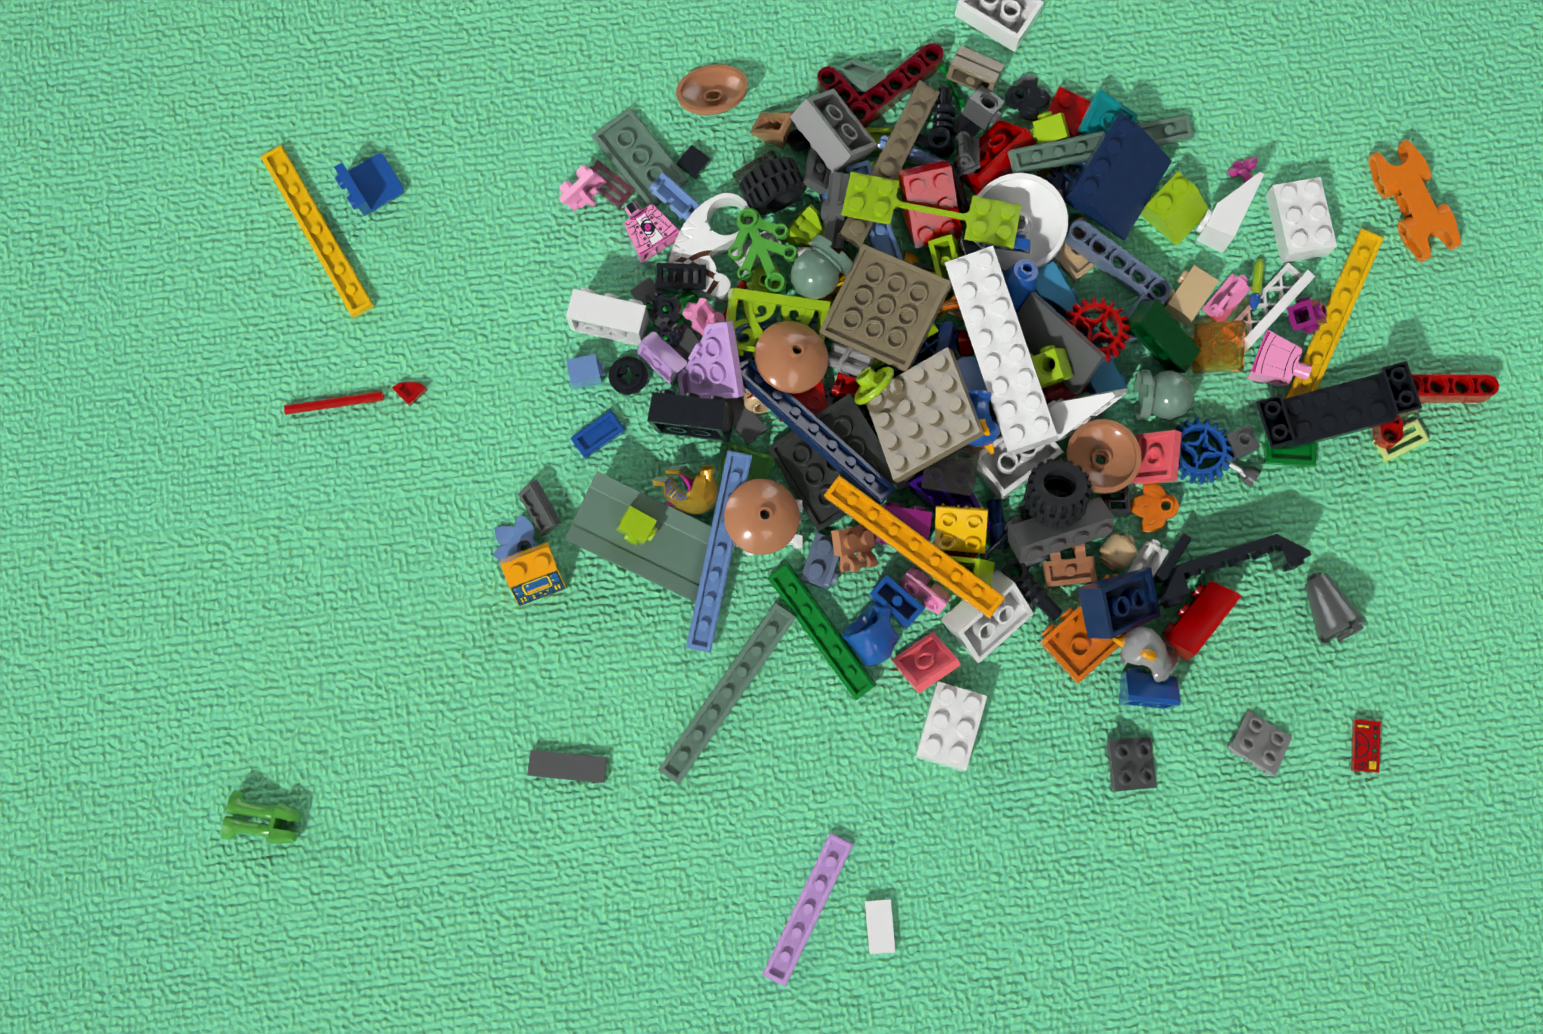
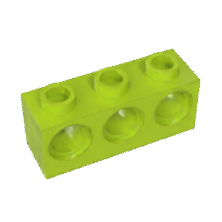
M1054 345L1040 349L1041 354L1035 356L1030 354L1041 389L1074 377L1065 348H1055ZM1052 358L1055 361V368L1053 370L1049 366Z

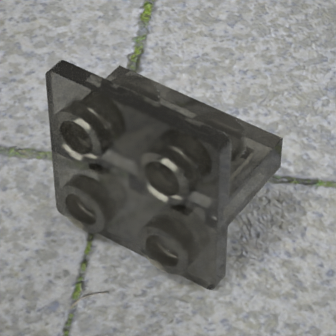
M967 444L924 468L922 488L971 496L974 484L976 483L980 447Z

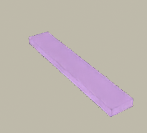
M830 832L762 973L763 976L786 987L853 847V843Z

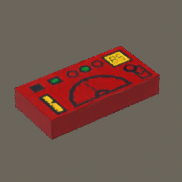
M1352 720L1351 771L1379 773L1381 721Z

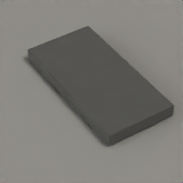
M1032 292L1016 314L1029 353L1033 354V356L1041 354L1040 349L1054 345L1055 348H1065L1074 377L1064 380L1062 383L1075 395H1078L1085 388L1106 355L1036 292ZM1053 358L1051 359L1049 364L1051 370L1055 368V361Z

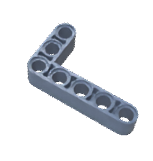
M1075 221L1068 228L1065 243L1137 296V299L1125 314L1128 319L1140 302L1157 300L1162 304L1165 303L1171 293L1170 284L1086 221ZM1073 229L1081 232L1082 239L1074 236ZM1093 244L1099 245L1102 253H1097L1093 249ZM1113 258L1120 261L1121 268L1113 264ZM1133 273H1137L1140 276L1141 282H1136L1133 279ZM1153 287L1160 291V297L1153 294ZM1133 333V336H1130L1129 340L1124 343H1132L1138 338Z

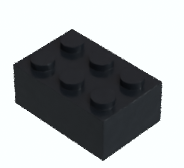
M663 389L660 393L652 392L647 421L660 434L730 442L735 413L723 397L711 395L709 398H700V395L690 392L685 393V396L676 395L674 391Z

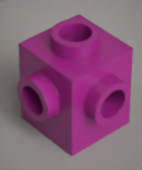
M1304 297L1296 300L1295 305L1287 307L1288 319L1294 331H1305V334L1319 331V326L1327 323L1325 318L1327 317V310L1320 300Z

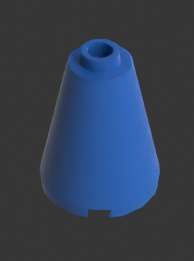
M1026 259L1017 261L1003 273L1016 314L1029 294L1036 292L1038 268L1032 261Z

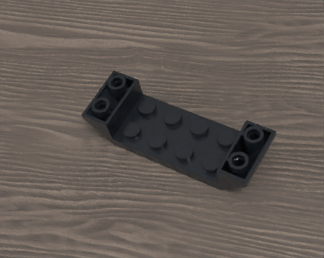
M1407 361L1382 367L1380 372L1375 375L1282 399L1281 395L1256 401L1270 449H1295L1393 423L1422 409Z
M1274 534L1180 563L1172 569L1157 595L1159 606L1163 605L1164 609L1185 601L1183 597L1190 593L1186 581L1201 575L1202 571H1204L1205 575L1220 571L1221 568L1226 567L1225 564H1228L1229 568L1243 564L1250 557L1253 560L1269 556L1274 570L1282 568L1283 572L1305 564L1304 559L1311 556V552L1279 534Z

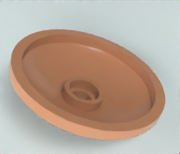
M722 64L708 65L695 69L684 76L677 85L676 96L680 106L691 113L704 116L717 115L733 109L744 99L748 91V82L745 74L733 66Z
M796 321L775 323L761 334L756 343L754 355L757 369L763 379L777 390L786 393L808 391L815 387L826 373L828 366L826 346L822 338L812 328ZM792 348L798 349L800 354H795Z
M1097 419L1083 424L1073 433L1066 448V462L1068 460L1073 461L1074 466L1080 465L1083 468L1082 472H1087L1089 475L1088 480L1092 484V492L1113 493L1128 486L1138 474L1141 465V449L1136 437L1124 425L1112 420ZM1096 457H1102L1104 463L1099 464L1096 461Z
M754 479L743 483L732 492L725 505L724 524L729 537L738 547L752 554L766 555L783 549L794 538L799 526V508L795 498L783 485L769 479ZM762 510L768 512V519L761 518L760 512Z

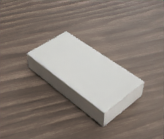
M891 899L865 901L869 954L894 953L895 940Z

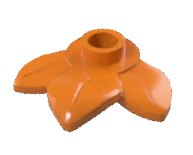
M1155 483L1143 484L1144 495L1138 496L1130 502L1131 512L1139 517H1143L1141 524L1142 532L1158 531L1163 528L1167 519L1176 516L1179 511V503L1174 496L1166 494L1160 485ZM1164 502H1169L1171 504V508L1169 510H1163L1161 508Z

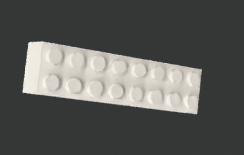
M990 246L945 262L987 391L992 393L990 400L1009 455L1013 456L1058 441L1059 439L994 247Z

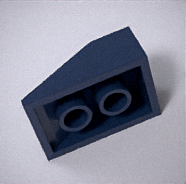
M1151 567L1095 581L1078 588L1088 638L1112 639L1161 616Z

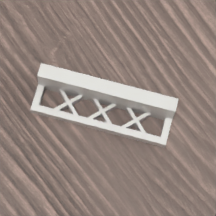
M1288 262L1261 291L1262 303H1259L1257 308H1263L1264 318L1262 320H1251L1250 310L1252 308L1249 304L1223 334L1246 352L1312 281L1315 275L1309 270L1302 275ZM1286 271L1298 280L1293 286H1283L1282 276ZM1268 291H1279V302L1267 303L1266 293ZM1237 325H1247L1248 335L1244 340L1232 332Z

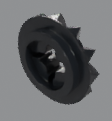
M631 356L622 357L616 360L610 367L609 382L619 394L630 396L631 394L639 393L646 386L648 371L645 364L638 358ZM628 367L632 375H636L635 378H631L630 385L627 384L625 378H621L622 375H626Z

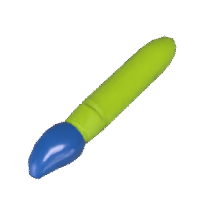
M1258 258L1254 265L1251 296L1249 298V304L1253 310L1257 309L1261 301L1260 294L1264 273V261L1262 258Z

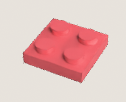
M1169 430L1136 434V439L1141 449V465L1138 474L1131 483L1142 485L1177 481L1182 432Z
M934 632L891 659L894 666L918 694L961 666L958 658Z

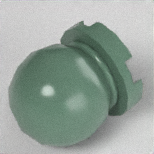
M816 235L809 242L812 251L803 252L798 256L791 268V282L794 289L800 295L809 299L824 298L832 293L839 283V273L848 275L851 271L850 269L854 266L843 251L838 254L830 248L832 244L830 240L821 235Z
M1140 370V372L1136 373L1133 391L1138 392V404H1133L1136 419H1149L1151 413L1159 418L1171 420L1181 417L1190 410L1194 402V387L1182 373L1169 370L1159 372L1154 377L1150 370Z

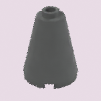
M1318 572L1307 578L1308 582L1305 584V589L1318 641L1322 646L1330 645V639L1333 638L1342 641L1363 629L1362 624H1368L1365 616L1328 574L1322 575L1321 572Z

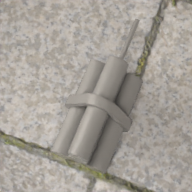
M838 342L832 343V351L828 354V366L836 368L839 373L850 376H858L866 368H872L871 365L875 361L871 356Z

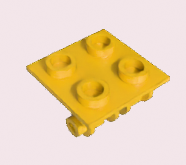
M945 504L936 506L934 545L940 550L985 553L988 510L983 509V507L968 508L967 505H965V508H960V505H957V507L946 506Z

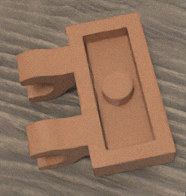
M861 524L831 531L834 556H840L841 572L850 571V567L851 572L860 571L862 567L868 566V568L877 566V558L871 552V548H875L874 534Z
M1085 543L1072 547L1073 559L1061 560L1060 552L1048 555L1049 561L1042 563L1045 587L1097 581L1094 556L1086 557Z

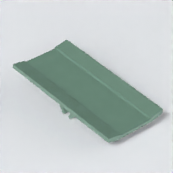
M597 471L564 540L692 602H696L711 526ZM629 506L657 520L654 527L658 529L651 542L646 540L644 544L638 543L635 546L623 539L625 535L616 531Z

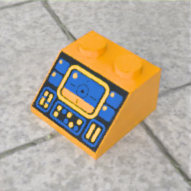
M549 542L501 559V568L519 606L566 589Z

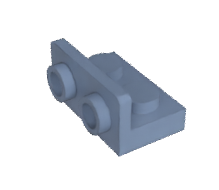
M819 533L815 534L800 577L803 582L825 590H829L830 584L835 586L840 572L835 570L838 561H840V556H834L831 537Z

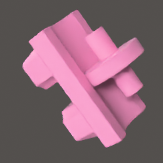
M582 165L576 172L579 178L577 182L573 184L570 181H565L559 187L562 194L559 198L560 201L574 211L579 207L583 208L587 203L594 207L597 204L594 196L599 193L598 190L606 183L602 176L587 166Z
M700 298L697 304L688 302L683 311L685 319L692 321L693 330L702 336L707 324L726 321L723 314L715 312L707 299Z

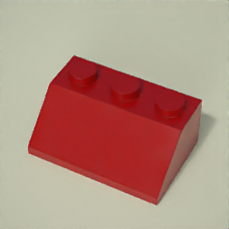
M999 120L979 139L981 168L976 169L973 173L960 176L961 181L978 195L993 180L1007 174H1013L1007 152L1012 149L1037 145L1029 130Z
M1209 581L1205 585L1199 584L1192 593L1195 597L1190 604L1186 602L1177 612V615L1180 616L1174 624L1170 622L1161 634L1164 635L1162 641L1166 647H1172L1177 656L1183 661L1196 656L1242 597L1239 593L1214 581Z

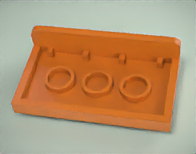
M1107 574L1103 579L1110 578L1109 574ZM1081 605L1075 611L1070 607L1062 614L1060 618L1063 621L1057 627L1051 624L1041 633L1044 638L1039 642L1076 684L1082 681L1119 647L1118 644L1112 641L1113 638H1088ZM1127 631V632H1125V633H1123V634H1121V635H1119V636H1116V637H1123V636H1124L1125 634H1127L1129 631Z

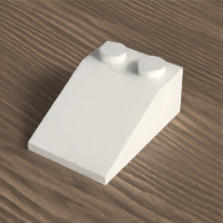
M1259 172L1218 202L1212 211L1207 210L1196 229L1199 232L1196 239L1197 242L1221 253L1225 251L1235 237L1264 173Z
M1124 388L1067 400L1061 398L1058 401L1054 400L1047 404L1058 439L1062 440L1072 436L1080 426L1092 421L1129 391Z

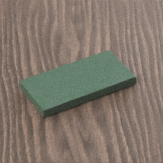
M630 107L591 135L595 143L646 206L653 204L656 207L662 202L657 196L652 195V191L649 189L662 172L667 174L681 188L689 182L688 178Z

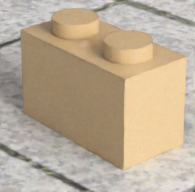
M1196 265L1192 267L1190 272L1184 270L1177 281L1181 285L1177 291L1172 289L1165 301L1167 303L1165 310L1170 316L1187 327L1219 282V280Z

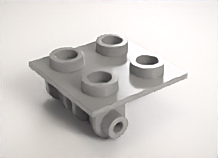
M1247 711L1234 740L1229 742L1227 749L1230 750L1231 754H1235L1240 758L1243 757L1245 763L1250 761V766L1253 767L1255 765L1256 768L1263 771V774H1270L1275 777L1292 737L1252 712Z

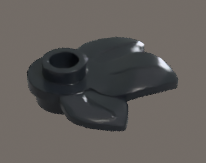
M1032 75L1021 77L1016 85L1011 86L1005 93V102L1009 108L1017 109L1024 119L1037 121L1038 109L1048 105L1051 97L1046 90L1037 87L1038 78Z

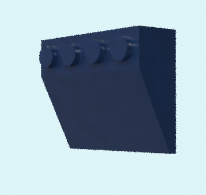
M1119 113L1109 123L1063 200L1124 241L1172 160L1140 125Z

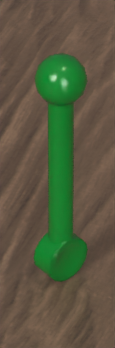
M941 64L939 67V71L943 73L946 78L948 74V66L946 64ZM946 79L956 98L958 108L965 107L964 99L960 97L953 81Z

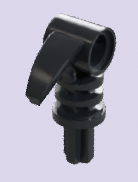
M942 86L938 90L940 93L937 105L932 108V115L934 116L932 119V131L929 136L918 134L914 144L924 151L928 150L940 158H946L955 149V144L950 134L954 130L952 124H954L953 117L956 115V109L951 106L952 89ZM946 140L943 144L938 145L939 142Z
M1048 555L1021 564L1018 559L1008 561L1002 568L1001 573L1015 582L1019 587L1018 589L1025 593L1023 596L1025 599L1027 597L1031 599L1029 603L1031 608L1036 604L1052 621L1056 620L1062 614V609L1047 595L1050 591L1047 587L1042 590L1039 587L1041 583L1033 581L1034 576L1029 571L1031 566L1048 560ZM1008 567H1017L1020 571V577L1012 578L1009 576Z

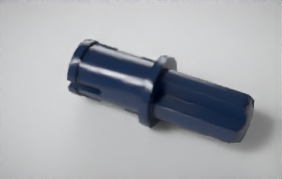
M992 499L987 503L989 521L991 522L989 531L991 546L1005 534L1006 523L1003 521L1002 501L1000 499ZM1006 540L997 549L1007 548Z

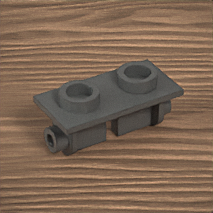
M966 131L959 132L956 135V142L959 145L956 147L958 177L973 173L976 169L981 168L979 138L972 140Z

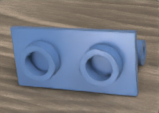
M664 172L649 187L652 191L651 194L657 196L663 203H667L669 208L679 216V219L683 218L686 221L700 205Z

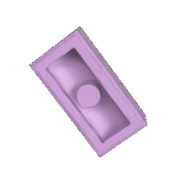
M651 332L642 339L637 350V355L670 385L677 381L679 373L688 364L681 355L655 332Z

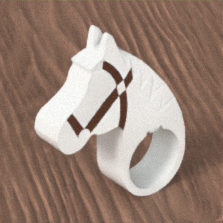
M732 193L718 194L694 210L681 228L668 262L706 265V290L686 291L703 294L718 303L728 300V292L732 286L727 276L718 273L713 259L728 251L729 247L733 245L738 232L731 235H720L713 230L710 231V219L716 210L724 206H735L741 210L749 208L743 198ZM752 218L746 220V224L753 222ZM684 271L683 283H688V271ZM693 271V283L697 284L698 271ZM673 272V283H678V272ZM668 274L663 278V282H668ZM678 291V292H679L680 294H683V293H685L686 291Z

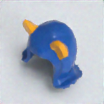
M968 389L985 435L967 444V446H983L990 454H994L993 442L998 438L1000 428L994 422L996 418L995 413H989V400L992 393L987 390Z

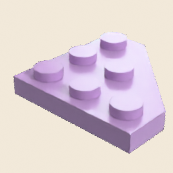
M733 321L707 324L701 341L696 343L688 357L689 362L678 375L680 394L685 396V393L690 392L700 395V398H709L711 395L723 398L745 396Z

